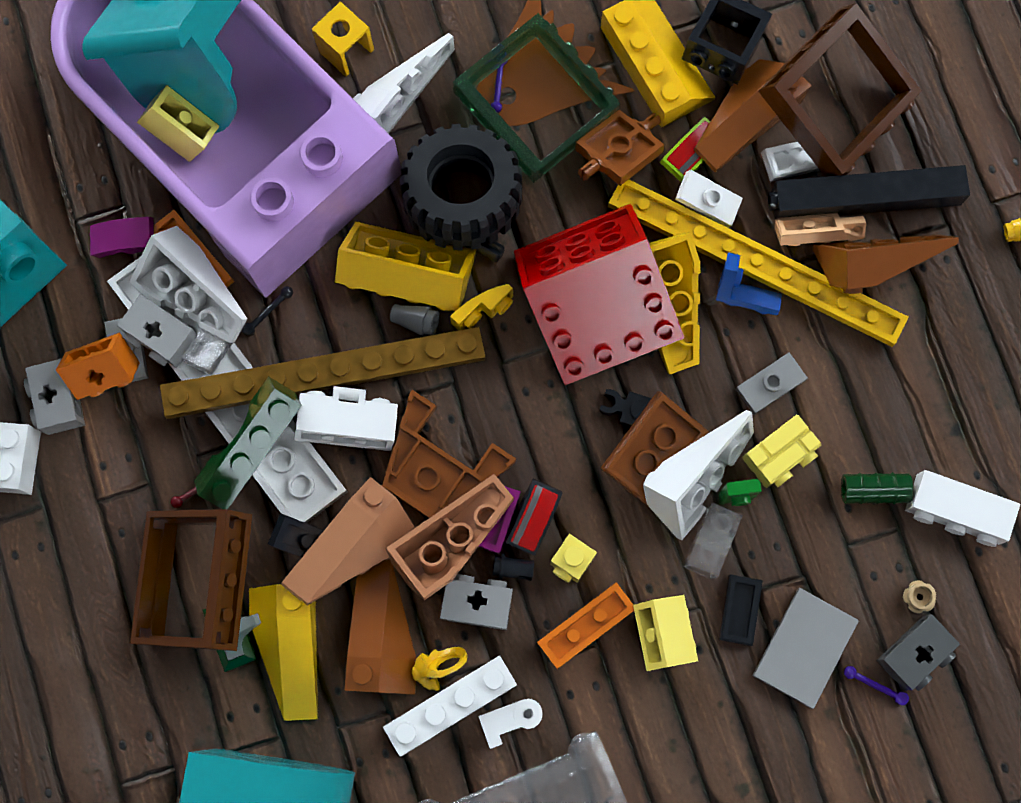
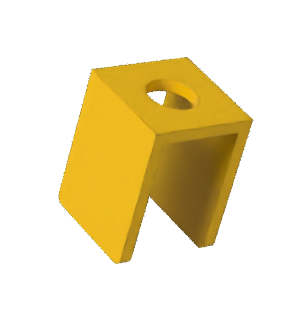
M341 1L312 28L319 53L344 76L350 74L344 53L357 41L370 53L374 51L369 27ZM339 21H342L343 28L348 32L342 37L335 36L331 31L332 26Z

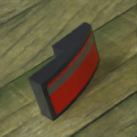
M533 478L519 505V512L505 538V543L535 556L550 526L563 492Z

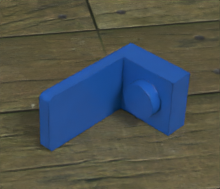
M728 252L718 285L716 301L724 302L729 306L752 309L760 314L778 315L782 294L741 284L744 269L738 268L740 255Z

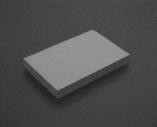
M798 588L752 676L805 706L814 709L859 620L811 593Z

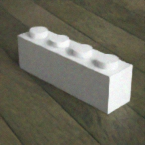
M499 655L383 726L401 757L516 687L517 684Z

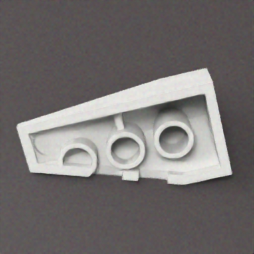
M448 33L369 85L362 94H357L353 99L389 134L455 50L453 36Z

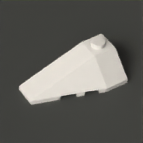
M178 226L151 235L129 282L157 306L165 305L175 310V315L180 318L188 317L198 322L200 328L229 343L235 342L247 317L200 246Z
M745 410L663 461L655 471L647 475L643 484L646 503L676 538L683 540L700 520L706 510V507L702 504L711 490L715 492L719 490L722 485L721 479L726 465L733 466L752 437L754 433L752 412Z

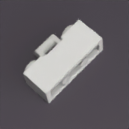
M333 386L332 396H326L325 393L320 391L300 393L299 401L302 406L297 413L294 440L391 451L395 440L398 404H392L389 400L382 398L367 401L365 400L366 390ZM339 400L355 401L358 403L342 402Z

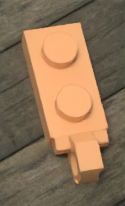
M838 213L780 217L775 219V231L781 246H798L807 243L826 244L832 241L843 240L850 242L865 238L866 221L864 216L841 218Z

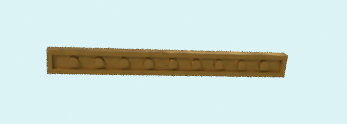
M475 327L160 385L164 415L166 419L250 404V401L268 376L295 392L296 395H300V393H307L308 391L333 389V386L343 387L484 361L485 352L480 329Z

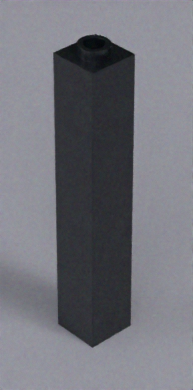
M966 165L776 181L772 191L768 192L769 211H774V217L777 219L780 217L838 213L839 216L950 207L961 206L970 196Z

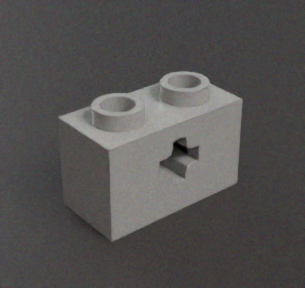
M141 294L117 325L125 332L123 336L125 341L137 349L143 345L151 350L148 356L162 366L169 362L177 368L199 338L192 328ZM154 330L162 332L159 338L151 335Z
M61 359L26 368L27 378L24 379V387L28 397L32 398L34 408L30 409L31 421L35 428H38V430L47 435L85 426L80 399L76 400L56 371Z
M457 574L454 580L445 586L441 620L507 630L513 589L507 588V582L488 579L487 585L474 583L475 577ZM476 593H481L482 599L487 600V604L480 605L479 610H474L473 604L468 602L469 598H475Z

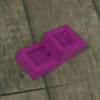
M124 218L90 225V256L102 258L120 252L132 255L144 251L151 235L154 234V218Z

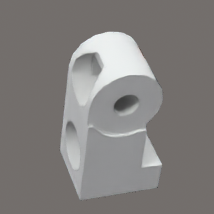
M523 699L478 717L491 749L503 744L500 738L501 734L520 727L530 729L537 726L542 720L543 713L541 706L535 700Z

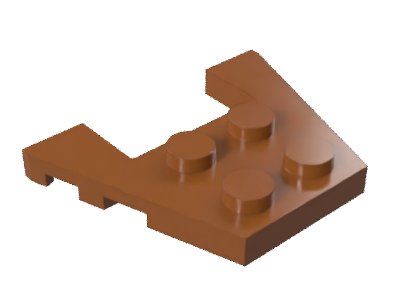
M411 390L382 486L427 518H430L493 474L497 477L513 466L517 459L492 443L474 470H471L419 435L437 407L414 390Z

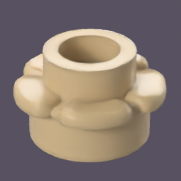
M917 580L911 582L909 588L904 590L903 599L905 603H908V608L912 612H928L935 606L936 592L930 584ZM918 594L922 595V600L917 599Z

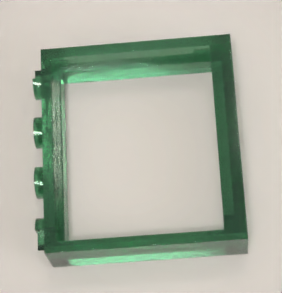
M539 13L453 81V93L485 129L496 133L497 140L503 138L510 144V151H514L519 159V167H521V170L533 183L575 149L576 141L618 111L620 106L619 100L613 94L614 90L611 87H605L599 81L596 70L590 64L585 65L578 57V51L569 41L564 42L558 35V30L554 23L550 24ZM534 38L541 42L602 110L541 161L475 88L477 84Z

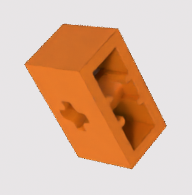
M119 332L65 352L56 371L76 400L87 396H99L105 390L115 386L121 388L133 381L140 362Z

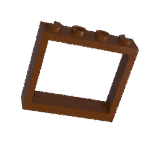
M854 3L838 9L758 92L823 175L828 177L850 173L856 166L854 162L875 147L874 141L894 127V120L900 114L907 112L915 104L913 100L922 90L858 4ZM848 30L896 96L838 155L790 93L789 88Z
M228 509L147 511L130 644L237 651L253 514ZM178 525H216L203 638L164 636Z

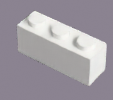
M924 470L916 475L913 484L912 501L907 503L905 511L914 514L913 518L926 524H933V521L946 525L945 530L950 533L962 536L968 533L976 536L977 542L996 547L997 544L999 545L1010 540L1020 503Z

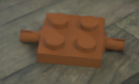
M621 110L616 111L576 141L575 150L589 161L578 169L579 176L583 177V180H588L597 171H601L621 186L663 153L665 144L651 133V130L661 123L660 117L656 113H651L650 116L639 122L630 118Z

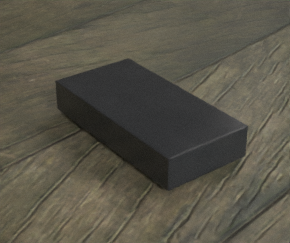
M732 574L728 576L719 634L720 641L753 646L763 580Z

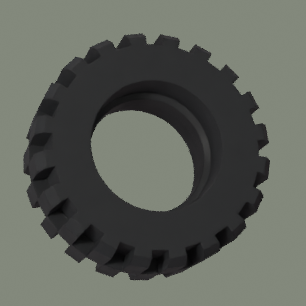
M452 124L451 129L444 130L443 127L433 130L434 135L430 137L428 134H425L418 140L419 146L414 145L407 152V159L402 163V176L400 177L405 214L408 215L409 223L413 229H419L420 236L425 240L430 241L433 238L435 239V245L441 248H446V245H452L453 250L463 251V246H471V249L474 250L481 248V243L485 241L488 244L497 241L498 233L506 234L511 228V221H516L519 215V206L522 203L521 167H519V159L516 153L512 150L510 151V144L503 138L497 140L495 132L489 129L483 132L480 131L479 126L469 124V128H462L461 124ZM458 171L476 173L485 178L491 185L490 190L482 198L467 204L449 203L439 198L432 191L435 184L441 178Z

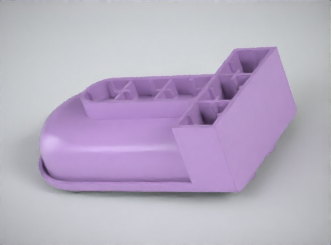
M57 0L51 21V46L57 68L68 87L207 230L222 254L265 298L401 175V165L395 140L255 1L241 0L214 39L233 67L230 84L237 100L235 118L225 130L215 133L206 148L192 161L188 162L137 123L145 108L130 94L104 58L86 60L82 50L84 37L111 0Z

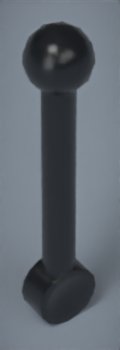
M289 286L283 287L281 294L251 323L244 324L242 328L243 334L248 337L254 335L255 327L285 298L292 297V288Z

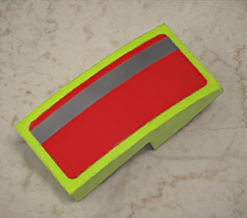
M706 117L702 118L660 161V164L681 183L686 171H697L704 163L694 149L710 123Z

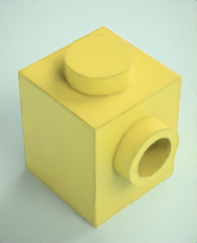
M569 533L550 562V565L554 567L552 572L567 583L571 579L578 583L597 552Z

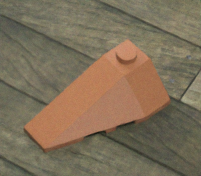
M493 474L386 547L392 565L407 585L423 600H426L453 581L514 501V497L497 476Z
M370 477L345 504L281 582V585L304 604L309 605L341 587L344 582L366 573L371 567L383 560H389L386 547L415 527L398 499Z

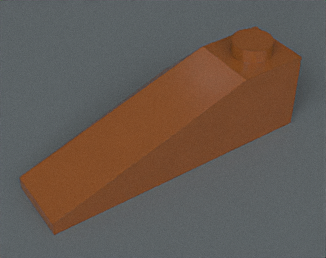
M759 59L745 70L738 85L733 83L694 149L698 156L714 172H717L780 121L779 117L758 91L785 63ZM801 76L789 88V91L797 102L801 104L812 85Z
M941 234L900 237V243L896 239L881 238L870 239V243L837 241L826 244H813V251L830 286L843 288V293L857 294L862 293L864 287L877 286L959 244V237Z
M383 560L371 567L366 573L357 575L347 654L345 691L415 695L416 681L413 679L412 669L417 657L394 566L390 560Z

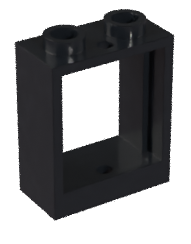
M710 0L687 41L682 60L738 85L766 32L772 13L743 0ZM710 20L751 38L742 56H738L701 39Z

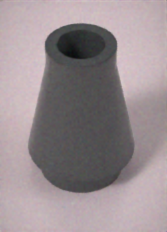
M394 304L390 313V321L392 323L399 324L422 337L434 335L440 319L439 311L433 310L432 306Z

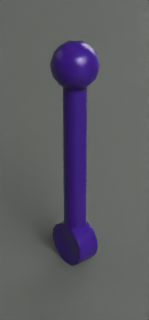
M499 52L495 56L498 67L494 102L490 105V110L495 114L502 110L500 95L503 68L508 61L507 55L504 52Z
M847 666L844 669V675L847 679L855 678L894 698L898 705H906L909 702L907 693L895 692L858 673L853 666Z

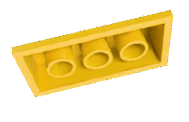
M623 0L602 11L601 29L651 112L656 113L660 117L661 123L659 125L661 128L715 100L714 94L698 68L682 60L685 47L655 0Z
M355 221L338 249L335 283L343 284L350 289L372 291L380 296L406 299L414 304L423 303L436 306L443 311H456L461 306L466 293L476 249L472 250L471 248L463 247V251L453 250L452 245H446V248H441L435 245V240L433 239L427 241L420 236Z

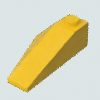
M691 232L649 243L685 337L682 340L658 349L668 374H673L699 364L700 326L698 325V304H700V293H698V275L700 274V260Z
M281 584L250 588L249 616L258 613L261 624L252 631L284 721L318 719L316 601L306 605Z

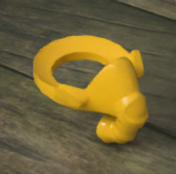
M451 647L441 651L434 649L429 655L421 653L416 658L412 669L413 679L428 690H440L437 678L445 677L462 668L468 658L466 650L462 647ZM460 658L454 666L448 669H437L441 663L448 659Z

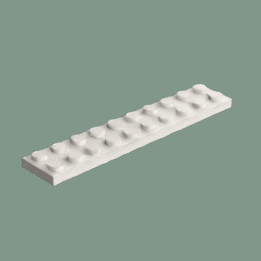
M141 257L107 281L128 310L140 294L144 296L129 282ZM165 305L160 307L192 328L199 336L177 368L169 363L181 381L253 368L234 342L229 343L200 328L198 322L188 317L180 318L175 315V310ZM154 330L151 335L159 338L162 332ZM249 404L205 413L230 444L245 421ZM292 419L255 470L253 477L280 513L308 523L348 491L310 442L294 440L296 423Z

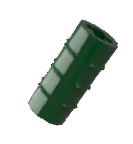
M876 472L874 474H843L841 478L842 501L844 503L859 504L876 503L877 505L879 503H910L913 497L912 477L909 474H894L893 472L891 474H877Z

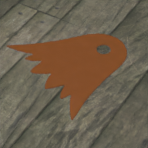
M527 0L516 24L497 51V53H506L508 59L503 68L501 89L512 88L516 92V100L508 105L501 103L502 110L497 114L490 110V105L494 102L498 67L495 60L496 54L487 64L479 78L477 99L480 108L491 120L503 125L519 126L537 121L555 112L587 101L630 93L635 90L622 84L597 79L606 72V69L599 67L584 68L594 55L596 48L590 46L569 48L574 35V24H566L551 30L554 11L550 10L542 17L541 0Z

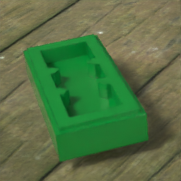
M751 479L728 482L718 493L720 505L731 503V506L751 504V501L762 492L760 480Z

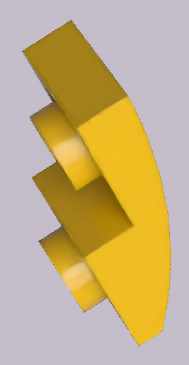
M505 284L475 296L450 316L451 324L458 331L464 330L466 326L470 329L482 317L480 313L482 310L491 319L497 313L502 315L513 303L511 299L513 297V288L509 284Z

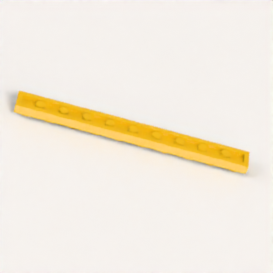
M627 180L621 186L618 185L608 203V207L613 210L631 203L641 224L668 237L691 232L696 250L722 264H725L728 252L740 255L738 268L744 269L743 274L891 347L896 344L909 316L862 293H843V288L830 286L825 275L631 180Z

